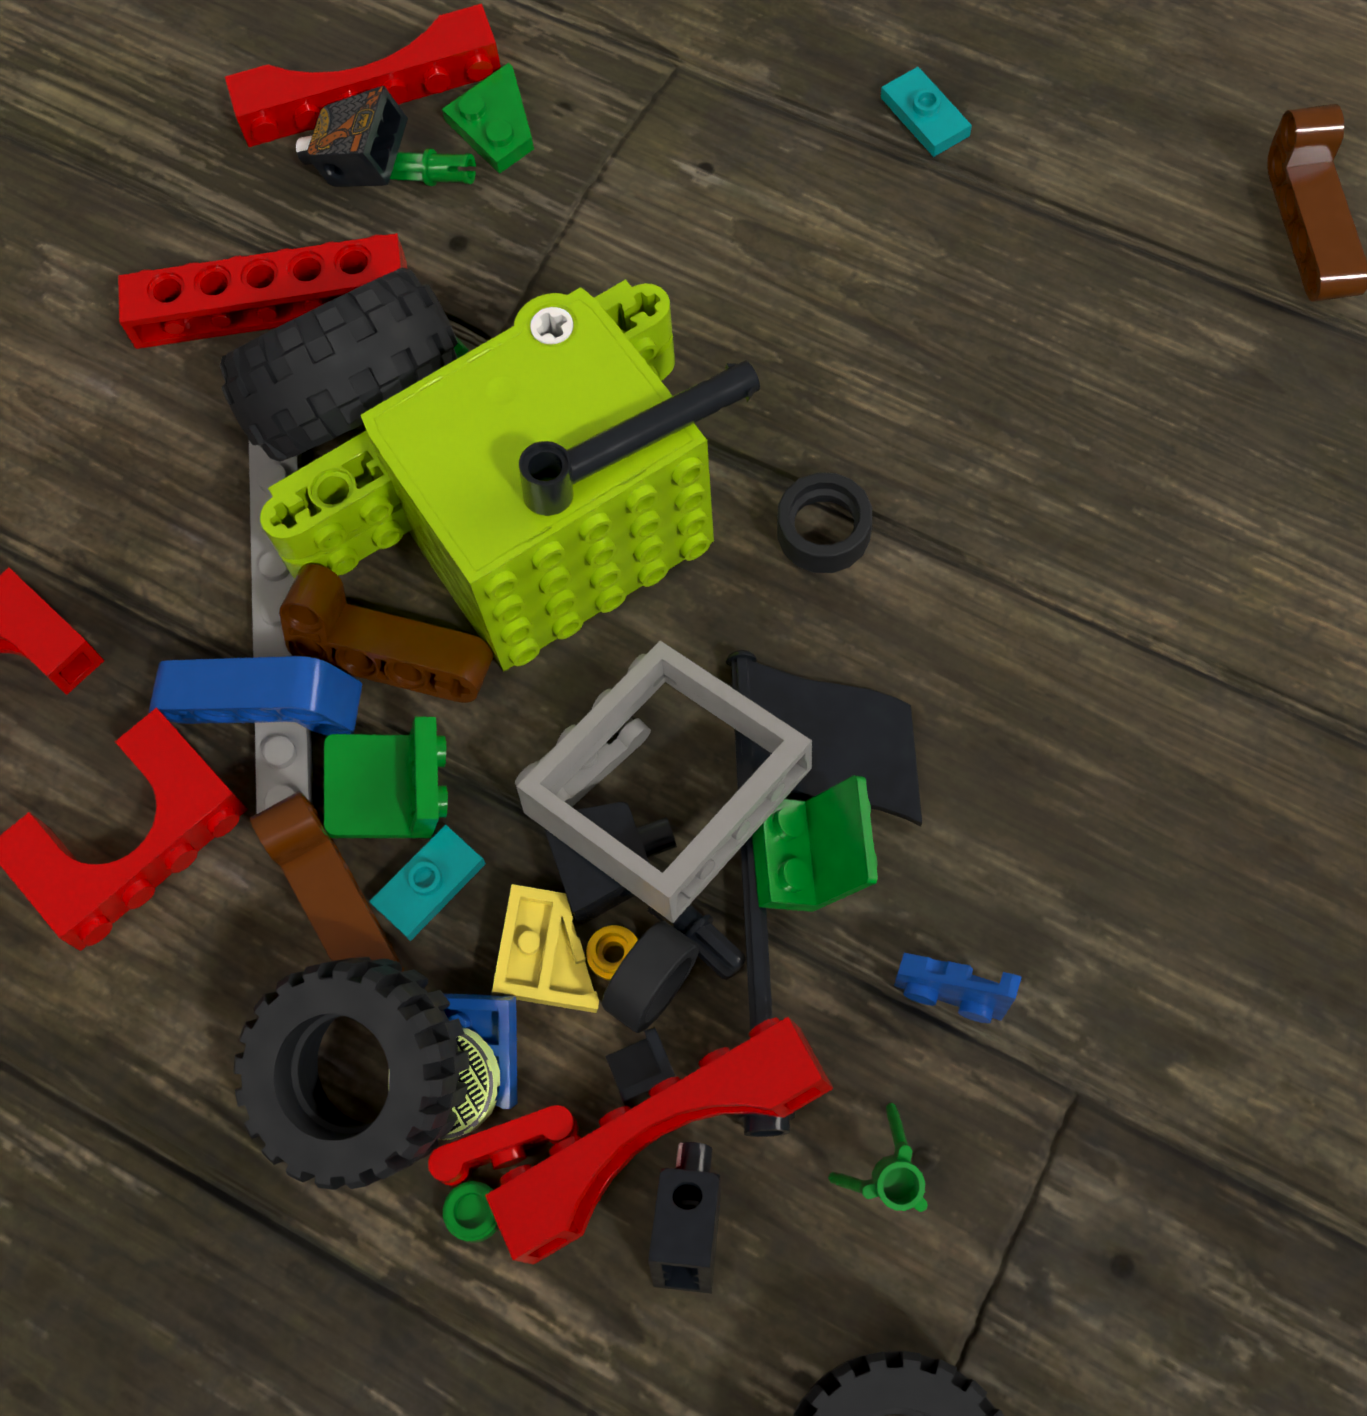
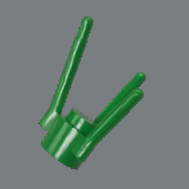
M889 1103L886 1106V1113L895 1146L894 1155L883 1157L877 1162L869 1180H862L837 1172H831L828 1179L837 1186L861 1193L866 1199L879 1197L887 1207L893 1210L906 1211L915 1208L917 1211L923 1212L928 1206L927 1201L923 1197L925 1193V1180L921 1171L911 1162L912 1149L907 1143L897 1107L894 1103Z

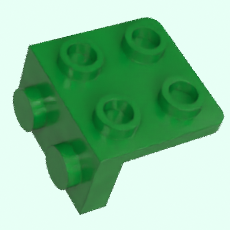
M415 716L410 735L331 734L325 739L323 828L329 837L432 838L439 818H446L448 808L447 786H438V767H445L446 737L445 735H437L436 717Z

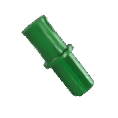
M432 148L426 149L424 153L398 152L390 179L424 181L427 186H435L437 182L471 185L475 180L476 171H460L458 167L476 166L474 156L469 153L438 154Z

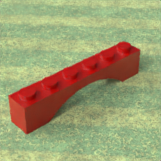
M481 3L439 15L430 27L409 45L386 58L361 67L334 72L312 73L287 70L267 64L225 76L236 119L248 147L313 130L320 110L324 106L380 86H385L397 104L400 105L408 101L483 81L500 69L501 65L496 41Z
M777 1017L763 1021L749 1032L750 1039L732 1050L729 1047H723L707 1054L698 1063L700 1069L683 1079L671 1077L658 1083L650 1089L648 1093L650 1098L632 1109L630 1106H623L607 1113L599 1120L600 1128L583 1138L580 1135H575L558 1142L549 1150L551 1156L533 1167L530 1164L522 1165L500 1178L501 1186L486 1194L485 1197L512 1260L534 1265L582 1237L596 1205L612 1180L636 1154L661 1136L691 1122L723 1114H761L785 1118L834 1089L801 1028L789 1017L781 1021Z

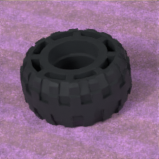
M402 267L333 299L222 356L219 367L225 383L221 389L251 444L260 445L270 459L281 462L364 424L360 416L361 414L456 360L457 355L454 347L458 344V341L430 285H422L412 270Z

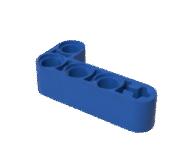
M305 656L161 661L158 664L149 713L157 707L170 722L174 723L296 722L311 731L327 736L331 734H354L362 683L326 661Z

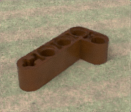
M1338 104L1285 111L1270 145L1267 158L1269 179L1306 295L1311 302L1363 295L1367 289V260L1333 162L1344 137V117Z
M307 564L299 570L280 606L279 614L285 645L292 656L320 659L352 676L455 702L468 703L477 698L494 656L489 644L477 636L346 604L344 585L341 578L329 568L318 564Z
M301 791L290 795L250 818L252 827L263 847L273 861L282 868L331 961L370 957L371 960L386 958L400 962L336 843L323 828L322 818ZM400 962L401 967H402V971H401V972H404L405 969H404L402 963Z

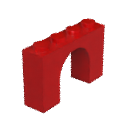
M8 568L0 575V653L16 654L30 660L59 689L68 695L105 660L13 570Z
M157 707L115 741L150 782L156 799V814L153 825L144 841L134 851L110 863H81L77 861L52 829L30 812L0 835V866L55 934L79 951H82L86 946H92L103 940L112 930L113 923L130 909L139 908L148 902L159 884L172 873H179L188 868L197 858L198 851L214 838H219L229 833L237 825L239 817L248 810Z

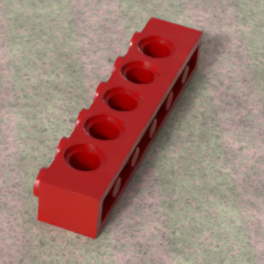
M398 233L373 235L368 238L342 242H327L322 245L296 249H280L276 252L234 256L230 259L210 262H194L183 266L157 270H141L137 273L118 275L119 322L136 349L277 328L381 276L402 267L407 269V261Z

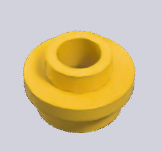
M618 925L606 926L596 931L590 938L586 948V958L591 970L600 978L610 981L623 959L638 941L635 934L629 929ZM611 946H619L623 948L624 956L620 961L611 963L604 959L605 951Z

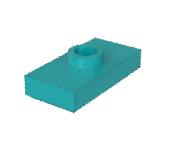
M919 67L881 87V99L933 157L970 136L972 128L970 122Z
M445 825L369 902L411 941L486 863L478 853Z

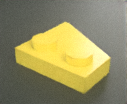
M511 885L492 995L516 996V1000L593 1013L597 1012L599 999L597 992H594L585 963L586 957L580 938L577 937L572 922L573 916L566 893Z

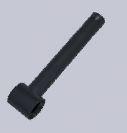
M742 361L738 364L727 363L724 371L714 375L709 380L702 381L568 449L550 441H541L528 446L522 452L519 459L525 504L531 511L539 515L551 516L563 512L573 500L574 484L718 412L721 408L730 406L744 398L748 402L753 394L760 390V382L754 368L747 361ZM543 477H554V478H555V479H552V480H549V481H540V480H538V479L543 478Z

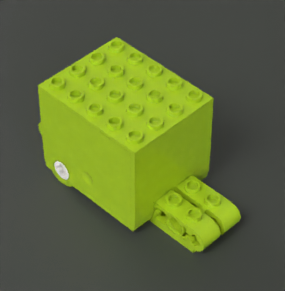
M625 279L596 297H592L582 287L568 295L550 293L538 296L527 302L520 309L513 327L361 414L360 416L366 431L268 487L272 498L264 504L261 510L260 523L291 576L295 579L299 570L307 564H318L327 567L337 575L346 574L353 570L360 560L379 549H386L395 545L404 534L410 531L411 536L421 549L423 555L479 637L489 644L494 653V659L504 672L514 665L522 666L529 663L539 654L541 648L557 638L562 640L574 635L582 627L583 622L599 612L607 613L616 609L623 603L628 594L641 586L649 587L658 583L666 576L670 568L683 560L691 561L700 557L707 551L710 544L714 542L708 444L707 439L695 424L574 484V496L571 504L566 510L556 515H539L527 507L523 498L519 470V459L522 452L534 443L550 441L568 449L672 397V394L661 382L672 372L675 365L670 300L667 293L661 287L654 284L644 283L631 287ZM543 477V478H540V479H538V480H540V481H549V480H552V479H555V478H554V477Z

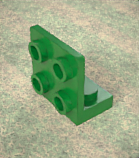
M852 776L807 801L784 799L753 833L752 840L759 907L814 912L877 883V856L874 851L870 818L871 805L868 799L865 777Z

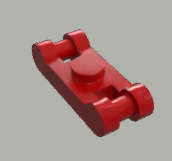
M560 1105L549 1106L440 1146L430 1155L428 1168L435 1179L447 1186L456 1187L469 1180L473 1169L492 1163L494 1170L506 1168L527 1158L525 1150L546 1142L555 1145L568 1137L579 1135V1124L565 1107Z

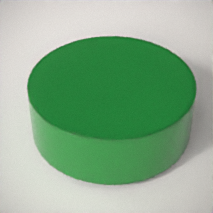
M468 1181L459 1184L448 1194L443 1205V1220L452 1235L463 1241L476 1243L488 1239L497 1231L499 1227L485 1197L486 1194L493 1191L491 1187L481 1182Z

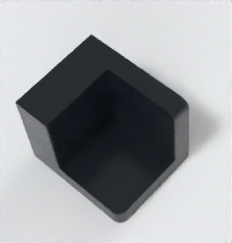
M655 1026L644 1030L646 1039L605 1056L618 1086L622 1101L625 1106H630L631 1109L649 1099L648 1093L655 1085L668 1078L676 1077Z

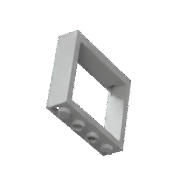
M659 641L647 654L639 655L632 662L627 674L613 689H606L598 696L592 710L577 725H571L563 731L556 746L540 762L532 763L524 771L516 787L523 811L527 816L670 922L674 923L812 769V740L662 641ZM666 682L772 754L662 873L556 796V793Z

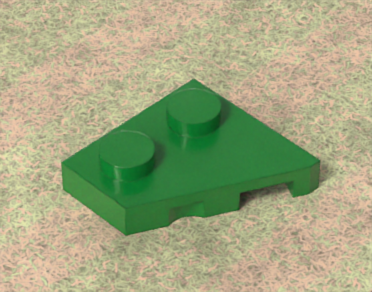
M507 63L442 108L445 122L499 174L534 150L514 69L510 63Z

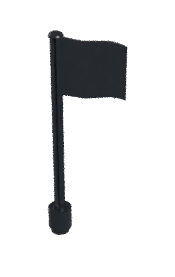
M737 650L728 655L726 664L731 666L732 688L812 740V769L791 793L811 799L852 776H862L866 779L871 809L880 810L906 819L921 827L922 815L910 704L871 689L804 679L756 663V656L747 650ZM734 729L738 791L772 753ZM752 836L740 848L750 1031L763 1021L773 1018L766 908L759 907ZM795 1112L785 1118L761 1114H737L738 1121L744 1123V1135L750 1137H774L790 1133V1120L795 1118Z

